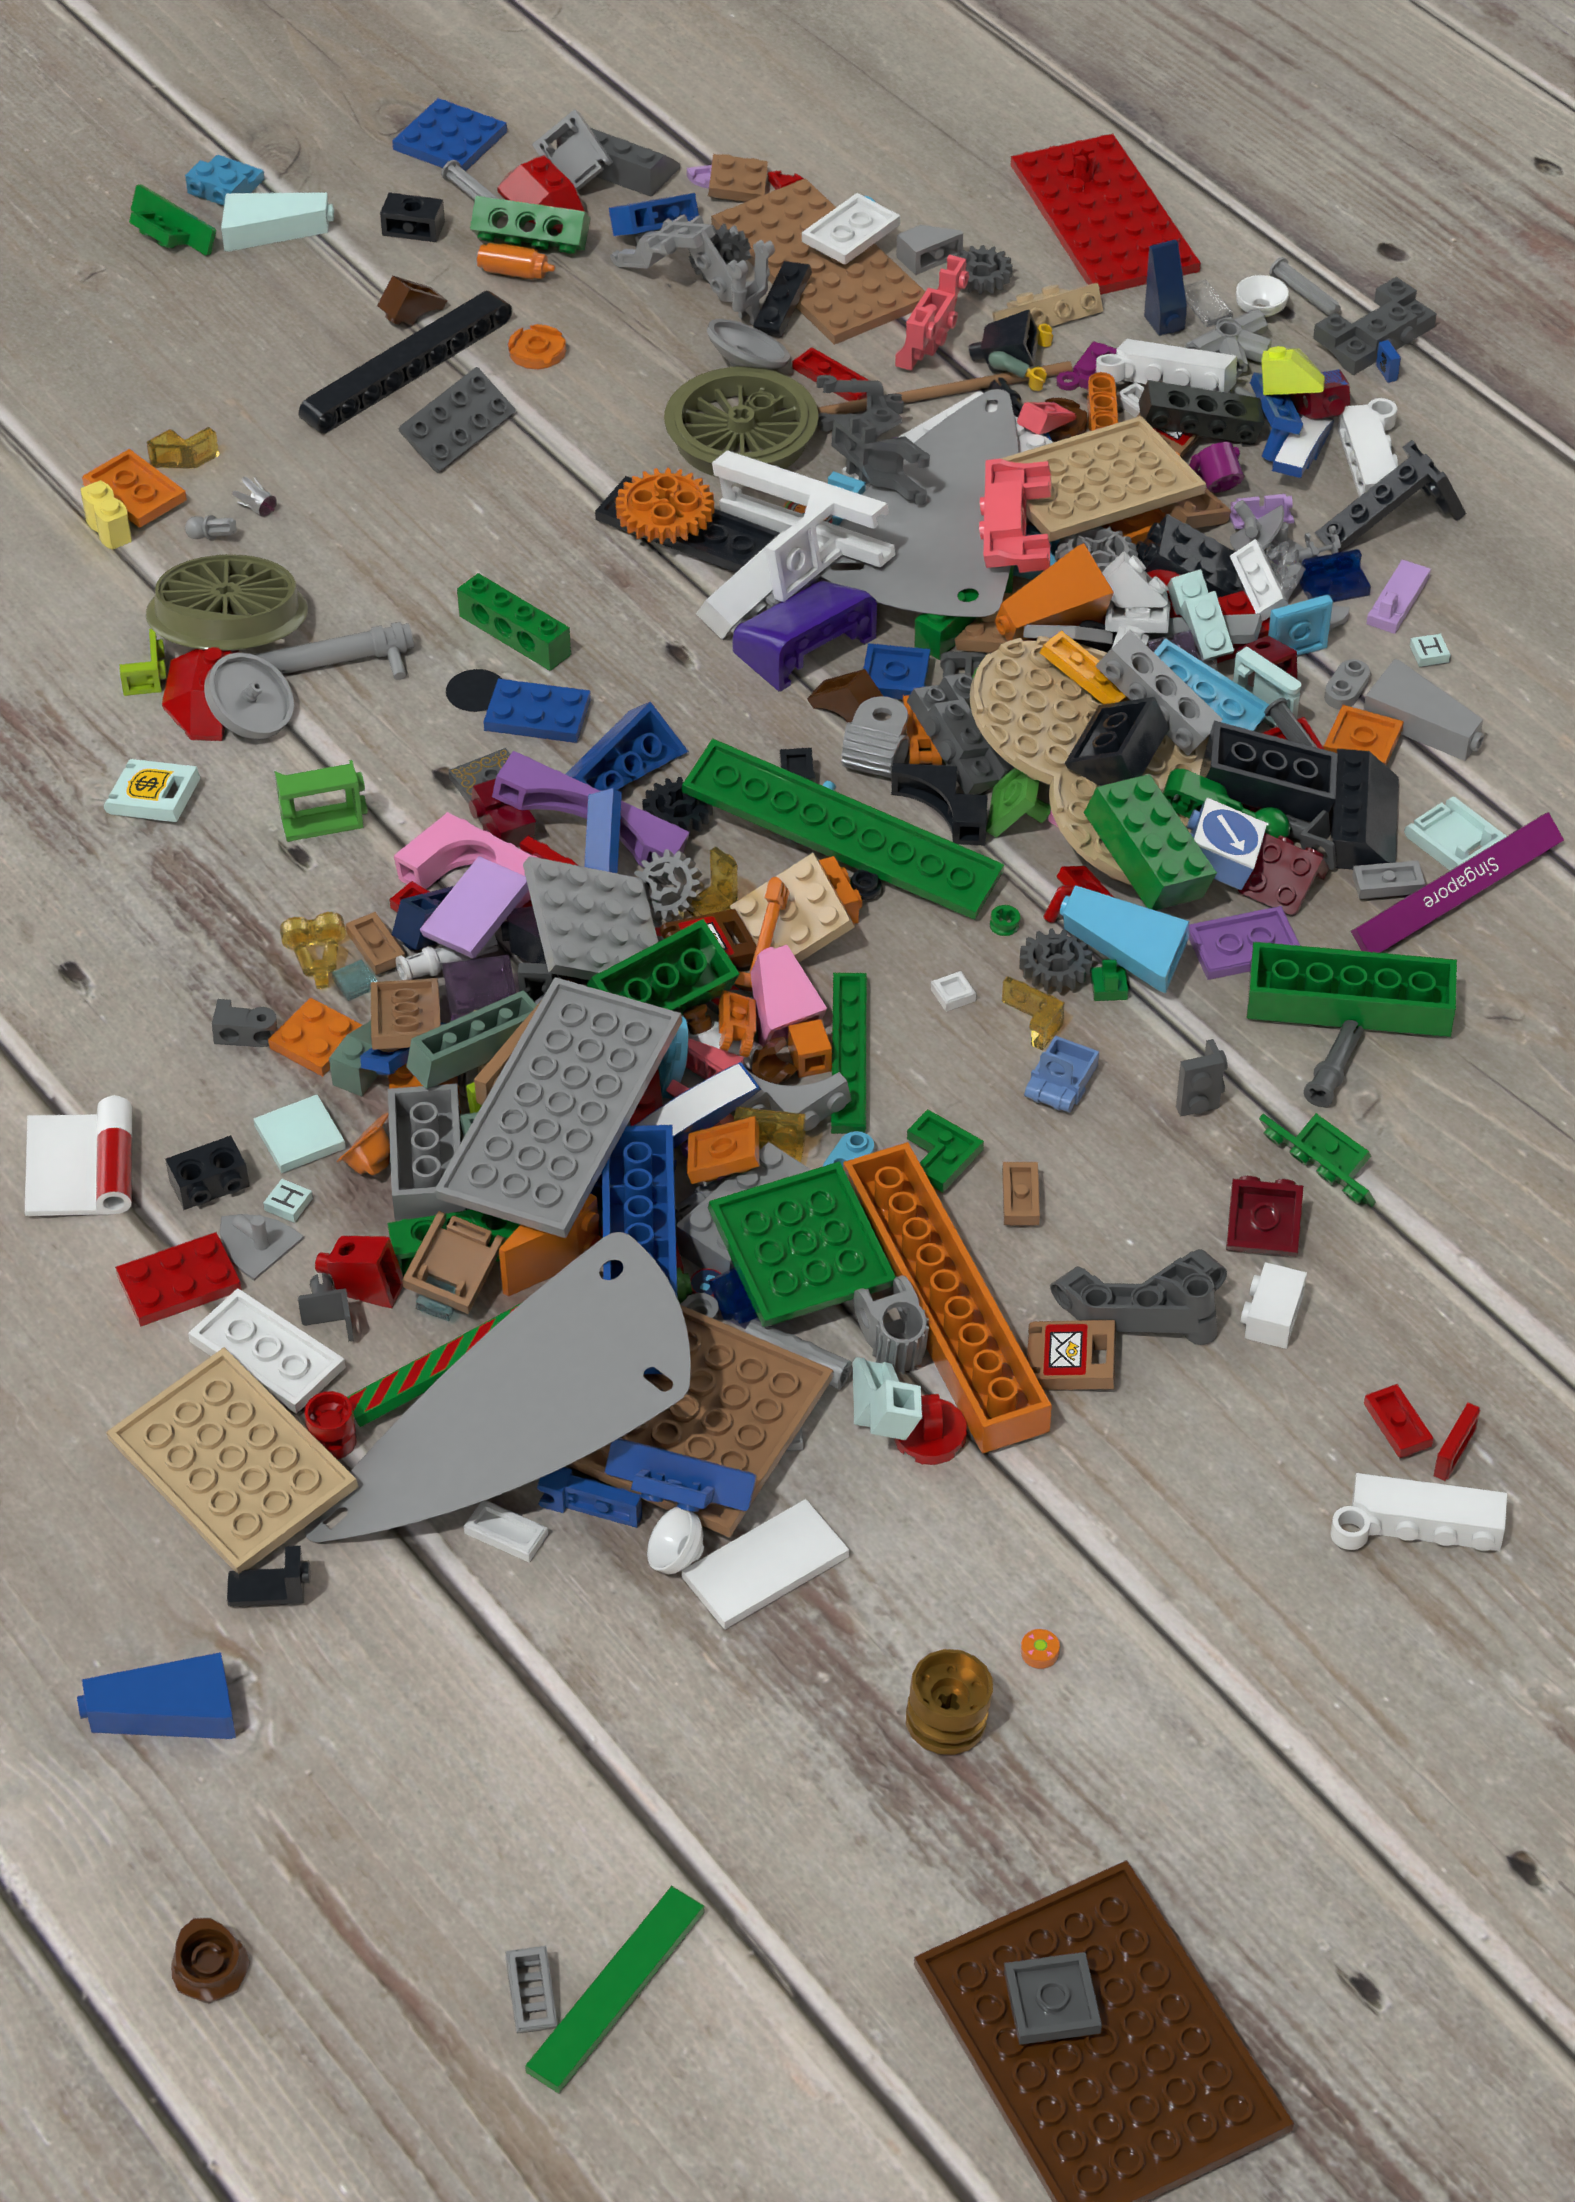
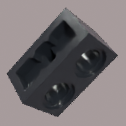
M231 1135L165 1159L169 1182L184 1210L203 1205L208 1201L250 1187L246 1163Z

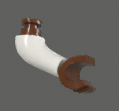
M699 1004L686 1009L683 1015L685 1019L690 1020L687 1022L689 1029L688 1038L720 1049L721 1033H719V1022H712L710 1015H705L708 1011L706 1004ZM785 1037L772 1039L764 1047L753 1042L749 1056L744 1057L745 1068L751 1069L756 1077L774 1084L788 1080L798 1070L795 1065L780 1060L776 1055L787 1044ZM733 1040L727 1052L740 1056L741 1041Z

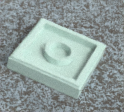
M318 1095L254 1118V1126L281 1173L346 1149L342 1135Z

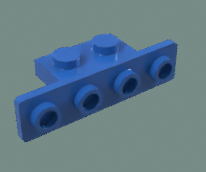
M621 1438L611 1442L605 1468L607 1475L633 1481L631 1490L641 1492L643 1499L653 1502H662L663 1499L675 1501L678 1508L692 1512L699 1511V1508L704 1509L711 1502L747 1511L751 1505L757 1478L754 1473Z

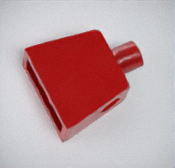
M341 1236L338 1238L331 1253L320 1252L316 1257V1272L331 1275L336 1290L346 1288L348 1298L386 1308H393L403 1288L402 1280L404 1277L390 1237Z

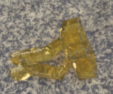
M325 912L311 920L303 917H292L285 920L280 926L283 946L294 950L305 976H314L316 989L328 988V974L334 973L337 969L338 942L346 936L343 917L336 912ZM313 943L325 946L322 959L314 960L308 948L312 947Z

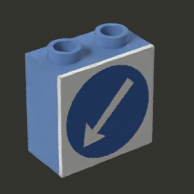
M1206 798L1200 811L1193 810L1186 828L1191 829L1189 833L1217 872L1214 879L1242 890L1255 867L1267 823Z

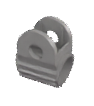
M873 697L860 704L852 723L847 722L841 754L842 766L892 778V763L904 764L910 746V739L906 736L908 712L900 701L890 697ZM885 712L891 717L888 720L880 721L873 716L876 713Z
M901 1275L894 1278V1295L873 1301L869 1290L861 1288L854 1291L853 1301L860 1328L867 1343L873 1348L872 1356H875L876 1362L892 1363L895 1372H901L904 1375L905 1371L911 1370L913 1372L916 1365L920 1366L922 1358L925 1357L929 1318H926L925 1310H922L919 1306L918 1297L906 1276ZM897 1308L901 1318L883 1324L885 1314L889 1310ZM895 1337L905 1338L907 1340H901Z

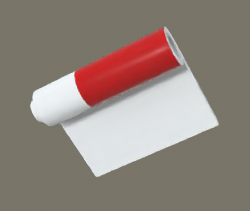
M117 1095L106 1097L98 1103L97 1114L27 1115L25 1216L120 1214L131 1207L132 1105L127 1099Z

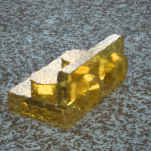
M736 1107L734 1121L753 1116L756 1117L759 1125V1150L770 1142L802 1163L805 1146V1114Z

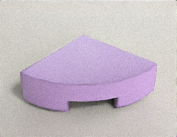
M712 165L687 168L688 179L697 186L709 188Z

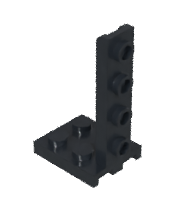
M1411 440L1403 446L1408 459L1318 529L1315 535L1325 546L1332 544L1329 526L1334 525L1336 529L1335 534H1338L1341 548L1338 549L1340 553L1418 490H1421L1427 498L1432 495L1436 499L1434 501L1435 505L1442 514L1450 513L1456 521L1467 513L1447 475L1443 471L1440 472L1434 466L1431 458L1427 454H1423L1418 449L1416 443Z

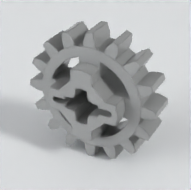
M665 849L663 857L654 852L652 853L653 861L651 863L644 859L641 861L645 867L643 872H634L638 878L643 880L652 918L658 921L662 916V919L666 922H671L672 915H675L680 920L684 919L683 910L687 909L693 912L692 901H701L702 899L696 893L697 890L704 888V884L696 880L703 875L702 871L694 868L696 862L690 857L686 859V856L680 851H677L674 855L669 849ZM685 874L687 878V886L684 884L683 881ZM659 884H663V885H666V884H667V885H672V884H673V885L676 886L677 888H673V887H671V886H670V887H664V888H663V887L660 886ZM649 886H650L651 889H652V894H651V896H650V894H649Z

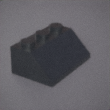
M1149 697L1099 705L1065 761L1066 767L1099 786L1142 776L1169 730V726L1156 698Z

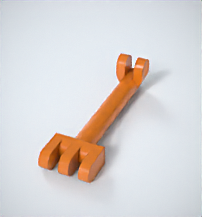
M772 877L768 882L764 897L768 905L750 973L739 972L740 975L734 983L745 991H753L751 970L757 960V955L771 946L780 909L785 910L789 889L778 877Z

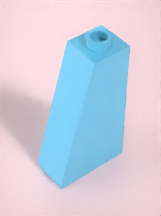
M1075 885L1071 896H1065L1061 904L1060 915H1063L1064 929L1109 959H1116L1117 964L1158 991L1166 993L1189 939V921Z

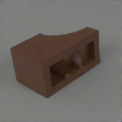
M392 275L377 306L386 313L385 318L392 323L400 325L401 322L414 325L415 321L426 312L432 310L443 311L448 300L429 286Z
M866 669L823 680L807 700L813 709L824 708L841 715L846 722L851 723L860 704L870 698L884 696Z

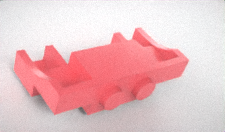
M949 255L947 257V269L941 268L939 271V287L937 290L927 288L907 320L906 341L904 346L896 353V367L912 371L917 361L923 359L924 354L934 356L939 346L944 345L948 331L954 329L957 323L958 313L955 312V305L958 293L961 288H966L969 280L965 258Z
M1001 458L986 460L985 497H980L981 515L984 516V521H979L981 540H984L983 557L986 568L1017 565L1019 573L1043 571L1050 567V541L1048 534L1026 536L1027 500L1051 497V470L1048 461L1015 463Z

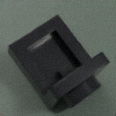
M812 747L781 749L779 751L780 768L815 782Z

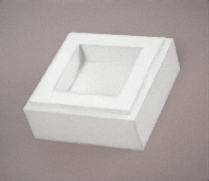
M961 971L931 981V991L945 1012L976 1001V992Z

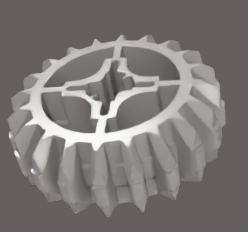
M1100 526L1060 538L1055 553V560L1057 562L1075 547L1084 543L1101 572L1123 551L1130 558L1133 555L1138 558L1136 545L1131 543V537H1123L1122 531L1114 532L1111 527L1104 529Z

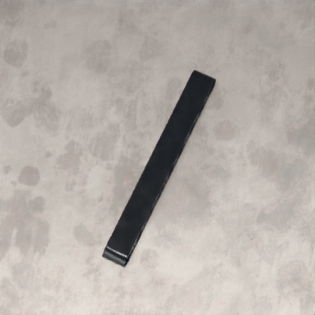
M491 291L480 293L306 398L300 405L299 417L320 433L330 432L504 326L511 318L512 306Z

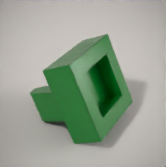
M1116 959L1102 960V967H1091L1094 1001L1127 1000L1128 986L1125 968L1116 966Z

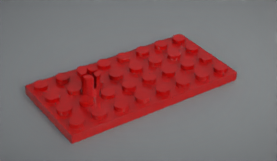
M1114 134L1101 135L1091 139L1078 140L1073 143L1051 146L1046 149L1011 156L1010 166L1087 285L1098 283L1100 295L1146 285L1149 246L1175 239L1179 244L1183 276L1200 272L1201 262Z

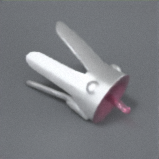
M242 477L243 483L252 493L248 496L239 491H233V496L243 501L237 503L252 508L254 512L263 517L275 511L276 497L271 495L270 492H266L255 477L256 484L248 477Z

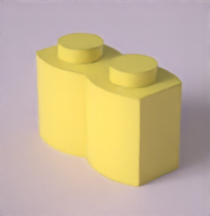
M97 481L82 487L81 496L86 522L91 529L98 532L101 543L112 550L131 543L132 538L126 506L120 500L114 498L112 488L103 481Z

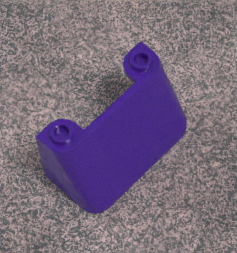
M827 581L814 583L785 602H781L748 621L739 624L734 630L732 640L733 653L780 692L791 686V680L788 678L791 671L795 667L798 670L804 667V655L844 633L852 640L857 638L864 645L876 639V599L865 590Z

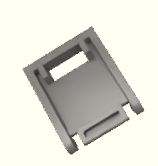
M575 109L532 144L539 156L545 155L574 184L577 190H580L604 170L600 163L602 160L608 166L613 163L582 115ZM569 128L573 130L575 134L555 150L551 143Z

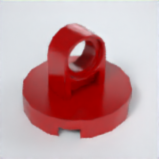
M939 1394L921 1396V1420L906 1440L894 1438V1442L903 1455L905 1451L908 1455L915 1457V1462L924 1465H938L952 1460L955 1457V1452L964 1447L966 1443L967 1422L962 1411L951 1402L940 1399Z

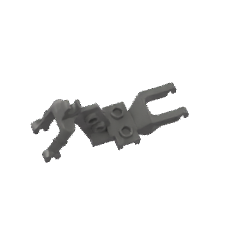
M830 375L818 376L816 387L823 388V393L867 392V411L863 414L818 413L817 426H821V431L832 430L831 446L847 458L846 473H856L859 476L858 480L866 482V484L870 483L878 487L893 488L906 499H915V504H924L927 499V491L906 476L903 470V462L906 459L909 463H918V468H926L930 464V454L923 451L905 436L876 441L877 436L902 423V417L899 415L903 413L904 401H901L902 394L883 395L884 388L880 381L856 380V378L837 380L834 376Z

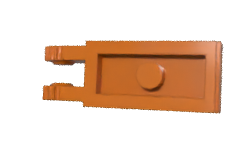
M726 990L722 991L719 999V1033H721L719 1048L721 1050L728 1051L733 1040L741 1041L740 1056H749L756 1033L755 999Z

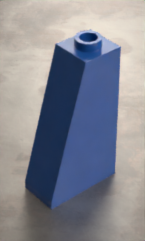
M221 1652L82 1679L84 1695L77 1696L80 1718H88L91 1733L214 1739L236 1738Z

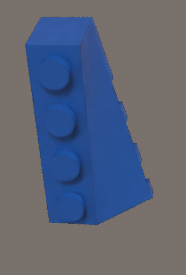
M650 701L629 710L565 775L600 791L612 788L618 790L689 751Z

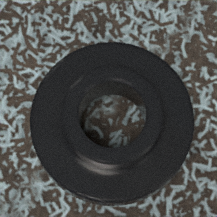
M861 869L856 871L850 879L852 889H857L863 900L872 899L881 892V880L876 874Z

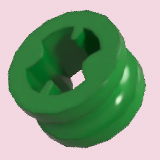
M1010 905L995 907L991 912L990 920L992 932L1000 936H1010L1016 933L1020 922L1019 911Z

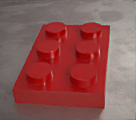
M217 1232L115 1267L117 1277L140 1327L229 1296L237 1288L242 1291L241 1282Z

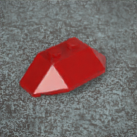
M545 155L520 164L510 171L497 187L498 193L505 200L584 211L574 184ZM535 220L528 221L530 223L536 224ZM557 224L552 229H556L557 233H561L563 225Z
M211 647L206 650L195 649L171 660L162 708L185 731L190 740L223 741L225 726L217 720L207 704L204 683L208 672L219 659L232 653H240L239 650H221L217 647Z

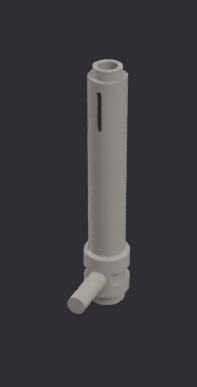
M401 622L391 623V627L383 628L382 625L371 627L370 631L254 655L271 663L281 674L375 655L377 658L388 656L394 679L402 680L406 677L400 653H405L407 649L414 648L409 623L401 624Z

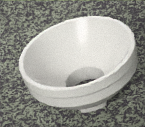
M1267 275L1250 276L1243 279L1236 287L1237 304L1246 313L1258 309L1265 317H1269L1280 312L1287 304L1288 288L1277 278ZM1255 305H1265L1267 307H1259Z
M674 1507L661 1517L652 1531L647 1549L648 1562L654 1570L665 1574H674L690 1566L692 1562L699 1560L704 1550V1535L698 1515L692 1511Z

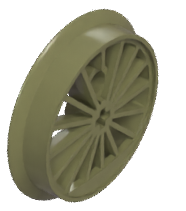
M728 367L700 374L680 386L670 397L666 405L664 422L669 436L677 445L682 457L694 468L715 476L712 462L727 450L733 452L738 443H740V453L737 454L782 469L788 468L802 455L807 442L813 436L818 424V408L808 390L784 374L763 368ZM738 396V406L731 407L725 397ZM743 396H749L745 405H743ZM716 400L723 411L709 402ZM781 408H786V409H787V410H784V411L777 412V411L780 410ZM696 410H700V411L704 412L705 414L699 413V412H695V411H696ZM744 443L747 444L751 452L745 453Z
M212 555L180 563L166 571L156 583L155 596L149 602L146 609V620L151 629L159 636L182 646L204 650L211 647H217L221 650H239L269 644L291 634L305 621L308 605L304 596L296 589L294 577L283 566L267 559L248 555Z

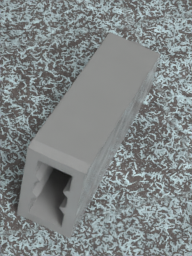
M1394 659L1366 694L1364 710L1404 721L1401 732L1403 736L1463 761H1466L1472 751L1477 752L1483 743L1484 734L1481 733L1483 719L1400 660Z

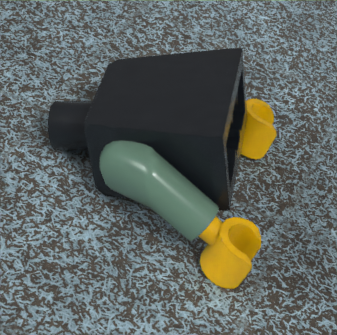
M1025 310L987 324L984 328L982 341L969 344V354L972 361L985 358L989 369L993 372L1009 371L1021 378L1024 376L1028 377L1029 387L1034 391H1041L1046 380V371L1041 367H1035L1032 370L1028 367L1034 366L1037 344L1043 347L1051 346L1053 340L1052 328L1048 324H1041L1037 327L1030 310Z

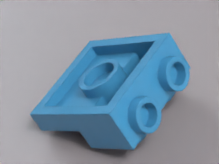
M216 155L210 162L200 160L185 175L188 194L223 206L226 193H251L265 179L264 170L220 155Z

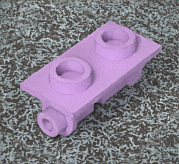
M1286 494L1264 496V506H1259V497L1237 498L1236 502H1231V514L1229 517L1234 529H1243L1245 527L1243 520L1234 509V505L1241 500L1245 501L1257 519L1282 505L1284 509L1283 522L1287 524L1294 523L1293 516L1289 508L1293 507V500L1291 496H1286Z

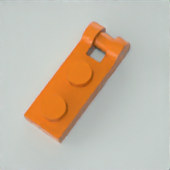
M910 695L903 696V705L908 712L906 736L910 739L908 751L909 764L931 763L932 765H942L940 753L907 703ZM919 748H930V751H919Z

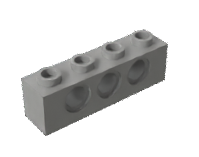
M1131 630L1095 666L1130 700L1155 697L1169 726L1166 735L1187 755L1210 734L1214 720L1218 722L1223 720Z

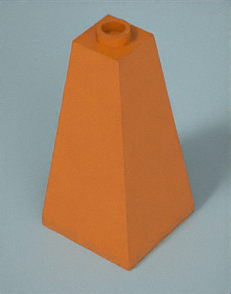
M1083 543L1002 602L995 619L996 627L999 633L1005 636L1007 641L1021 638L1023 641H1033L1037 639L1023 637L1024 626H1080L1084 620L1102 623L1114 592Z

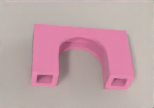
M447 812L394 855V860L400 881L405 884L413 881L427 889L450 870L463 865H470L478 856L524 876L523 863L529 856H537L530 855L518 849L512 843H507L493 836L490 832L483 831L470 824L467 820L460 819ZM529 890L515 908H521L531 899Z

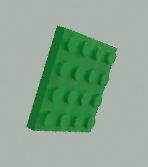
M840 1161L709 1201L708 1210L763 1328L853 1300L854 1291L861 1288L868 1289L869 1293L872 1294L893 1287L896 1276Z

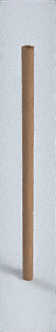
M1070 361L1039 366L1046 371V377L1056 376L1066 371L1072 372ZM1011 372L893 394H902L901 401L910 403L989 388L990 383L994 379L999 386H1002L998 381L999 377L1004 378L1008 384L1029 381V378L1025 376L1021 378ZM867 398L817 407L818 413L850 414L867 411Z

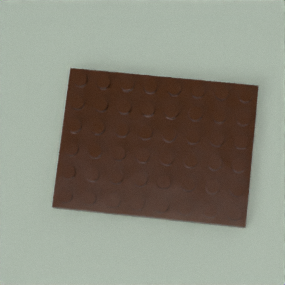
M1127 1860L914 1956L916 1970L1052 2202H1147L1293 2131L1294 2122ZM1085 1952L1101 2021V2033L1019 2045L1004 1975V1963Z

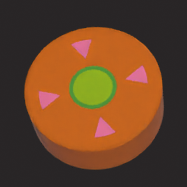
M1035 1629L1029 1631L1023 1637L1021 1656L1029 1666L1044 1669L1052 1666L1058 1660L1060 1643L1052 1632L1045 1629Z

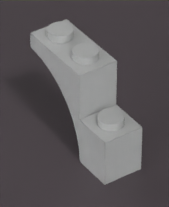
M749 1072L761 1090L730 1114L737 1120L755 1116L759 1123L769 1113L773 1112L796 1138L803 1132L813 1129L818 1122L830 1114L842 1110L852 1100L847 1080L840 1072L825 1080L799 1086L770 1083Z

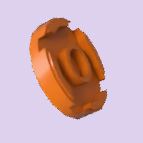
M540 324L530 325V329L524 331L523 328L518 329L510 336L508 351L510 358L517 365L528 369H544L558 364L564 358L566 340L556 328Z

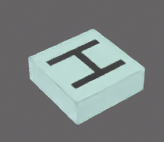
M1441 634L1411 638L1410 648L1419 667L1449 663L1450 653Z
M281 1179L263 1202L264 1210L295 1223L313 1199L312 1191Z

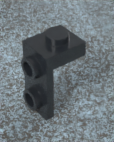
M285 1546V1568L244 1570L239 1574L235 1570L229 1571L227 1585L228 1606L304 1603V1584L310 1583L311 1571L310 1561H303L301 1546Z

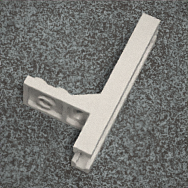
M728 450L712 462L714 475L720 479L723 498L719 500L721 511L780 533L784 531V533L765 547L774 599L785 602L841 555L877 567H882L895 556V548L891 543L823 521L828 516L834 515L875 529L878 526L877 517L880 515L886 517L889 514L887 503ZM738 483L807 506L805 515L742 494L741 489L735 486L732 487V484Z

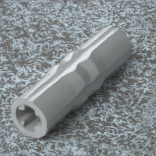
M755 1319L749 1323L744 1331L833 1369V1377L829 1385L836 1389H841L849 1377L852 1367L850 1360L822 1349L810 1341L802 1340L796 1335L785 1333L772 1326L763 1328L761 1322Z

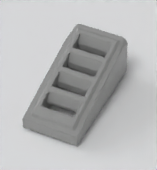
M539 1946L506 1951L505 1960L516 2034L556 2028L557 2019L547 1947ZM539 1965V1972L517 1974V1968ZM537 1980L542 1982V1986L519 1989V1983ZM544 1995V2001L521 2004V1998ZM546 2010L547 2017L523 2020V2013Z

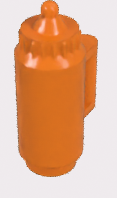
M488 243L487 245L482 244L477 255L478 267L483 268L486 272L526 279H542L545 277L546 272H553L555 270V266L548 263V258L545 254H539L535 249Z

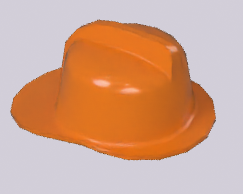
M383 1114L370 1125L354 1142L351 1148L337 1160V1163L344 1161L359 1174L368 1172L371 1175H376L384 1170L389 1164L390 1140L383 1128V1124L389 1114Z

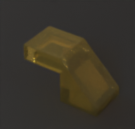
M210 427L205 428L186 440L172 429H169L147 441L149 461L155 468L196 469L219 456L216 432Z

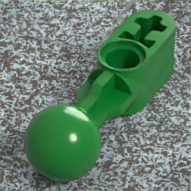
M1174 769L1168 775L1163 794L1177 814L1190 818L1193 810L1200 811L1206 798H1209L1266 822L1267 826L1264 832L1276 838L1280 835L1286 838L1289 837L1290 822L1281 810L1267 807L1255 813L1245 809L1240 802L1228 798L1229 795H1227L1226 789L1221 784L1186 769Z

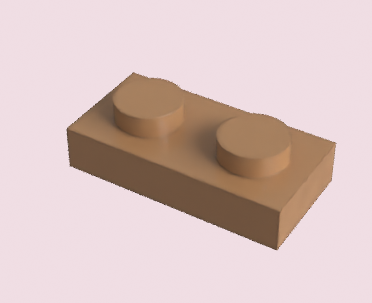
M376 912L346 923L348 936L375 975L396 967V957L402 955L405 958V953Z
M1003 1162L1004 1225H1039L1038 1162Z

